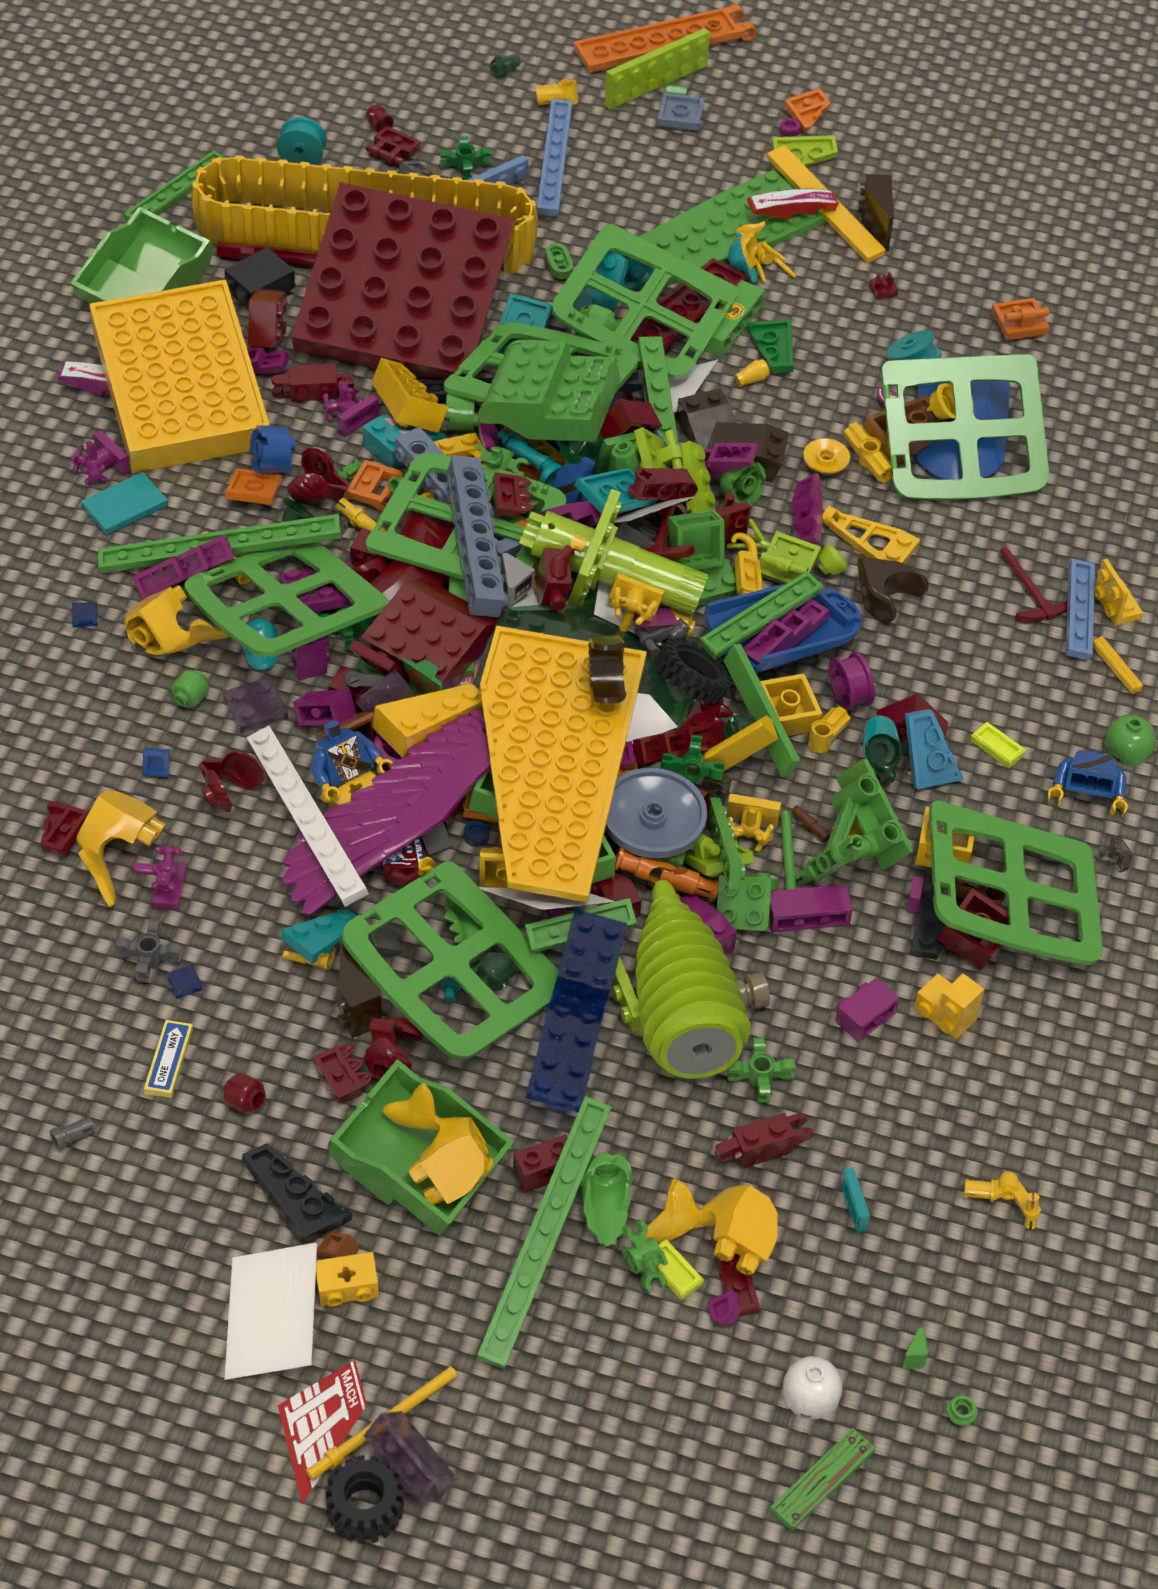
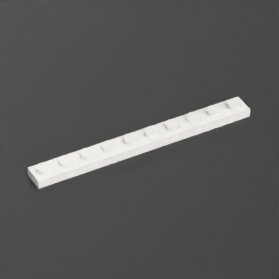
M270 726L248 736L249 744L344 906L346 907L368 895L369 893Z

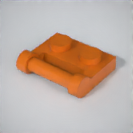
M364 460L346 491V498L373 505L375 509L383 511L386 506L382 505V500L392 494L388 486L389 480L392 477H404V474L398 469ZM383 478L389 479L381 494H375Z

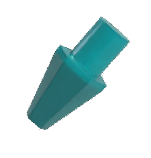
M450 977L440 981V988L445 992L444 1001L448 1003L454 1002L455 993L461 987L456 980Z

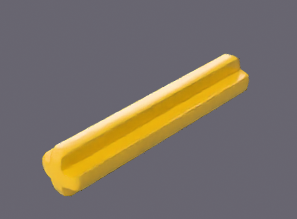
M1104 637L1096 638L1093 641V648L1131 694L1140 692L1143 686L1141 681Z

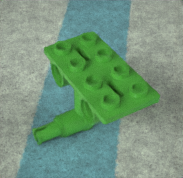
M867 758L859 761L836 778L841 790L833 795L831 803L839 815L826 849L810 859L806 867L796 873V880L803 877L802 880L797 882L799 885L808 886L814 880L821 881L844 865L860 858L865 861L876 858L881 869L885 870L913 853L910 841L906 837L898 817L894 813L886 793L882 789L874 769ZM855 818L863 835L854 834L847 839Z

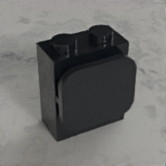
M268 247L224 269L229 291L248 310L249 300L257 289L283 291L286 293L295 288V270Z

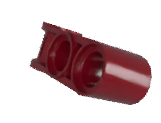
M637 468L634 474L635 480L628 488L630 496L638 500L682 499L694 497L698 492L695 481L688 470L684 468Z

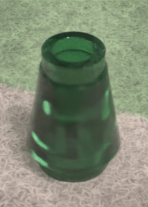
M517 54L496 56L490 62V70L493 75L503 77L519 67L521 59Z

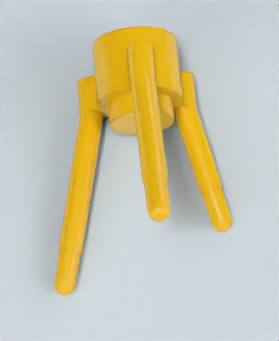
M765 241L757 244L755 253L756 267L762 283H765L766 279L761 263L768 265L773 261L790 276L796 278V274L783 263L786 261L783 255L771 248Z

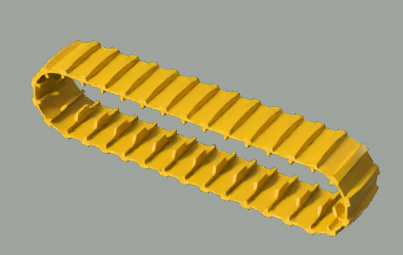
M236 155L233 158L222 159L218 157L212 159V162L205 167H199L196 171L195 182L192 183V207L197 231L202 232L205 239L210 240L211 244L223 241L318 252L330 216L329 211L332 209L339 184L342 182L512 218L515 223V235L505 270L500 271L499 274L517 273L519 268L525 264H530L533 260L538 220L535 201L530 200L526 195V190L523 188L506 185L505 182L489 183L480 179L468 181L462 180L460 177L448 179L440 178V175H431L430 177L418 176V173L398 174L396 171L390 170L378 172L369 168L358 170L349 166L338 168L331 167L329 164L318 166L310 165L309 162L297 164L288 163L287 160H279L278 162L267 161L266 158L259 157L257 159H247L244 156ZM230 202H240V204H230ZM251 203L261 204V207L251 206ZM273 205L282 206L283 209L273 208ZM295 208H304V211L295 210ZM317 210H325V213L317 212Z

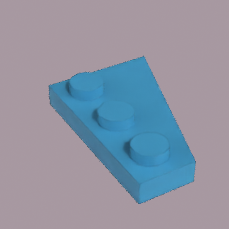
M926 709L906 713L905 720L913 788L918 790L965 780L955 763L952 752L945 742V736L933 711Z

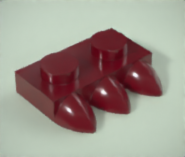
M494 473L492 480L496 515L519 518L520 514L534 509L533 505L524 501L533 496L531 492L523 489L532 484L530 480L519 475Z
M723 699L716 704L711 702L706 704L703 700L701 702L696 701L682 728L721 720L724 730L728 726L721 718L733 717L734 714L729 707L724 705Z
M352 1044L337 1045L313 1056V1064L338 1104L364 1093L363 1088L369 1084L373 1077V1074L370 1072L356 1073L362 1067L364 1059H348L356 1047Z

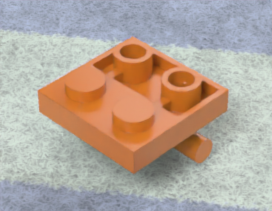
M1035 298L992 305L991 311L1006 340L1049 333L1050 327L1044 317L1049 316V308H1039Z

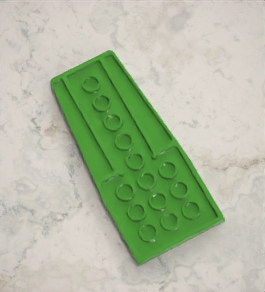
M771 170L708 199L639 237L701 268L712 258L724 264L729 263L727 259L728 251L736 240V230L740 226L758 224L765 221L763 230L756 234L757 244L765 241L770 247H774L825 224L826 220L817 209L814 215L794 212L791 219L753 214L747 202L749 196L795 189L775 170ZM669 279L665 287L677 283L679 281L675 279Z

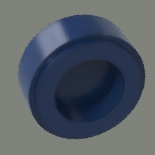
M472 821L464 827V840L468 845L480 847L489 841L490 829L486 823Z

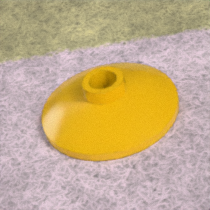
M817 439L805 447L803 458L811 469L820 473L831 474L840 472L847 467L850 461V453L845 445L836 440Z

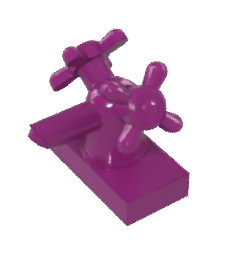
M340 381L338 384V400L329 403L328 393H325L323 395V410L327 415L328 422H332L331 412L338 411L341 413L337 416L338 433L345 438L379 416V401L373 394L360 401L356 398L359 388H348L344 381Z
M101 430L93 433L94 443L91 441L86 442L88 456L82 454L84 448L82 444L78 445L77 452L71 456L74 464L72 471L74 473H78L80 464L86 466L83 467V472L89 476L85 479V484L87 485L92 481L100 480L104 483L107 482V477L103 476L102 472L108 465H111L122 476L130 473L128 455Z
M158 846L155 852L164 855L159 865L135 863L133 869L138 874L157 875L156 881L152 883V888L154 889L152 909L179 911L187 872V862L174 861V855L183 856V851L180 848Z

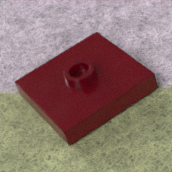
M355 640L352 642L350 650L363 662L389 677L393 675L396 681L407 684L409 681L407 673L392 661L390 656L380 650L375 652Z

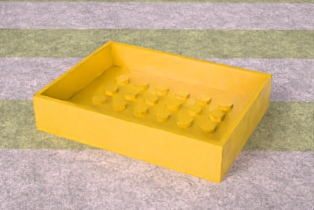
M226 280L89 304L92 330L132 474L250 451V438L253 430L257 429V425L270 424Z

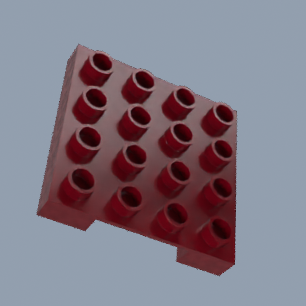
M340 182L291 336L294 350L377 368L380 359L384 358L402 363L415 377L429 380H447L481 344V335L500 271L505 270L515 235L514 219ZM462 373L460 376L465 377L467 374Z

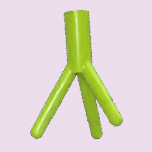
M749 519L748 522L757 537L747 532V535L756 542L757 548L767 551L770 542L765 540L753 519ZM746 543L727 544V548H748Z

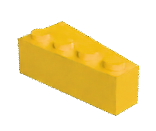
M381 358L371 383L396 420L395 422L403 427L410 425L438 433L448 407L445 404H438L439 398L434 394L429 395L425 392L427 387L415 380L416 377L402 363Z
M471 683L375 706L372 728L404 758L409 756L408 748L426 742V735L441 731L442 725L458 721V716L470 715L471 709L483 711L481 692Z

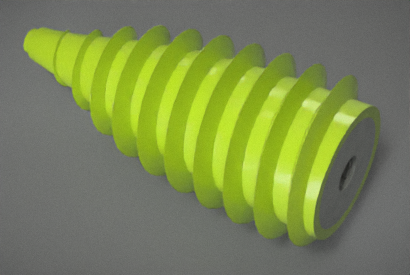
M660 880L654 884L652 889L650 914L640 934L639 947L636 954V990L643 1041L655 1062L669 1073L688 1079L705 1078L726 1070L737 1061L743 1046L750 1037L751 1023L746 1016L747 1010L742 1001L741 990L736 984L734 972L730 969V962L723 953L722 945L714 938L712 929L704 924L701 917L692 912L688 905L680 901V896L676 894L672 884L667 880Z

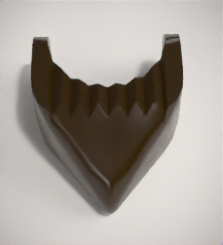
M860 557L857 561L864 607L867 612L885 624L895 620L897 614L896 607L888 596L890 593L908 592L911 595L921 597L929 589L927 578L904 563Z
M590 636L588 644V681L593 701L603 704L624 701L627 695L623 676L624 648L627 647L624 640L620 636Z

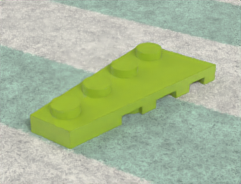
M691 441L682 443L683 468L688 470L698 487L696 495L686 502L687 511L695 513L715 510V497L710 489V474L705 466L704 449L701 445Z

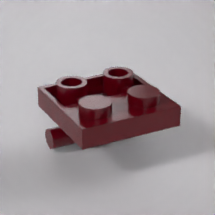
M732 493L726 494L724 505L721 509L715 510L724 519V548H727V544H734L731 542L734 534L744 533L747 535L751 506L747 501L734 505L735 495ZM737 539L735 543H744V542H743L742 540Z

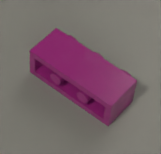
M847 884L772 891L769 921L771 933L850 926L853 909Z

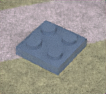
M663 93L657 125L699 131L705 98Z

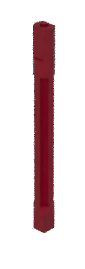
M218 241L217 257L243 260L267 247ZM268 247L286 264L313 268L318 252Z

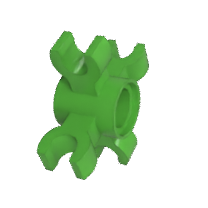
M475 445L474 448L482 452L480 457L481 464L486 462L488 466L508 472L512 470L515 474L526 477L524 472L519 471L521 464L530 465V462L525 458L514 460V453L507 449L494 446L491 447V453L483 446Z
M764 1037L753 1038L750 1063L736 1061L728 1068L727 1078L731 1082L748 1079L749 1083L757 1088L758 1103H770L769 1095H771L770 1084L772 1079L777 1077L785 1080L794 1079V1071L796 1070L795 1060L784 1059L780 1062H775L770 1054L765 1053Z
M637 1219L638 1230L636 1233L632 1234L631 1228L626 1225L622 1227L624 1236L631 1240L632 1246H622L621 1251L635 1274L642 1272L641 1285L646 1291L651 1292L653 1290L650 1283L655 1277L658 1284L666 1285L665 1276L658 1272L656 1265H667L668 1261L657 1241L652 1237L646 1239V1223Z

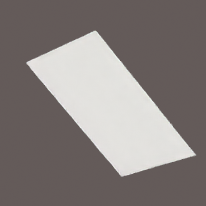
M317 1243L232 1257L224 1380L312 1365Z

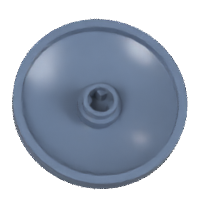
M659 768L636 769L617 778L605 830L617 845L630 853L648 858L672 857L687 851L700 839L706 825L707 807L701 792L685 777Z

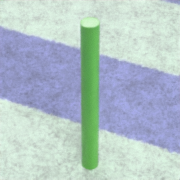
M784 810L780 813L785 883L786 890L796 889L791 813Z

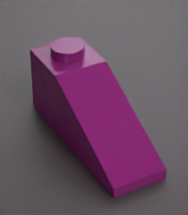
M686 894L680 897V901L688 905L690 910L698 914L703 923L712 929L714 938L722 945L723 953L725 955L732 953L735 950L737 932L724 915L694 894Z

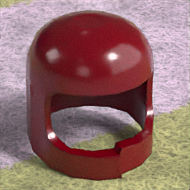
M374 554L354 563L350 568L368 583H371L388 568L389 563L385 556Z

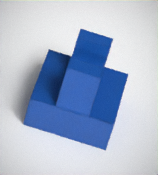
M145 747L143 750L142 775L168 777L170 775L171 749Z

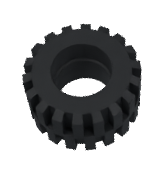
M365 1455L358 1456V1461L353 1462L352 1458L345 1460L344 1467L339 1464L335 1468V1475L330 1474L328 1486L325 1489L326 1510L331 1526L335 1525V1532L339 1536L345 1533V1540L350 1542L357 1538L358 1544H365V1539H371V1542L375 1543L378 1542V1536L382 1535L385 1539L390 1535V1528L395 1530L398 1527L399 1519H402L403 1483L401 1478H398L397 1470L395 1468L390 1469L389 1462L383 1460L379 1463L378 1457L371 1456L370 1460H365ZM362 1490L374 1491L382 1497V1500L376 1506L369 1509H359L348 1503V1499L354 1493Z

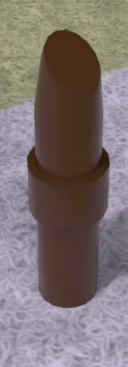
M797 805L793 807L792 812L809 831H812L823 842L830 838L831 835L818 824V821L812 815H809Z

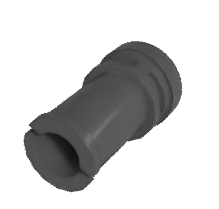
M87 1116L70 1125H62L61 1127L51 1129L50 1136L54 1146L60 1151L66 1146L72 1145L73 1141L94 1134L95 1129L92 1128L94 1127L93 1123Z

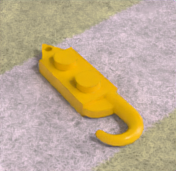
M736 533L732 536L731 542L735 543L739 539L745 542L748 547V551H739L734 558L737 594L742 595L762 590L761 564L758 559L757 545L750 536L744 533Z

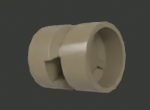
M762 972L747 974L744 980L739 976L736 977V984L741 990L742 1001L745 1004L746 1010L748 1006L752 1009L769 1006V988Z

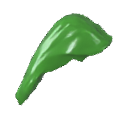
M602 1152L589 1162L582 1179L581 1189L586 1227L596 1236V1241L600 1245L603 1244L606 1248L609 1245L616 1244L617 1238L623 1234L622 1227L626 1225L630 1205L632 1168L624 1155L615 1154L612 1156L609 1153Z

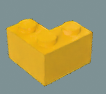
M937 973L917 992L914 1008L921 1016L930 1019L938 1025L944 1033L958 1039L977 1020L984 988L965 974L960 975L951 983Z

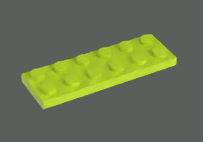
M704 28L606 71L604 105L610 110L707 67L710 32Z

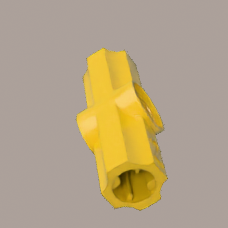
M857 422L850 424L844 430L843 436L858 454L859 464L862 467L869 468L878 481L882 483L890 481L892 478L891 462L881 450V442L877 438L871 437L861 424Z

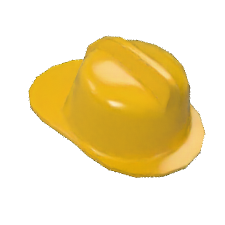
M950 382L940 384L929 398L930 406L927 407V411H933L940 420L955 419L952 384Z

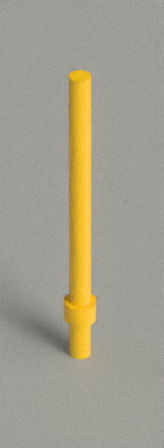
M450 1366L339 1447L333 1446L326 1451L321 1460L306 1470L308 1477L314 1480L329 1468L335 1469L339 1464H342L347 1455L456 1378L457 1373L455 1369Z

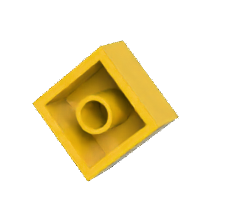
M805 674L760 681L788 736L810 732L813 722L821 719L823 713Z

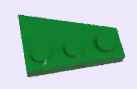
M791 319L748 322L747 330L771 374L794 372Z

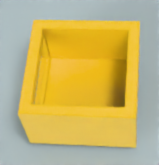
M926 806L915 865L932 868L931 828L928 827L929 807ZM938 829V832L944 833V830ZM952 832L954 858L970 863L974 836Z

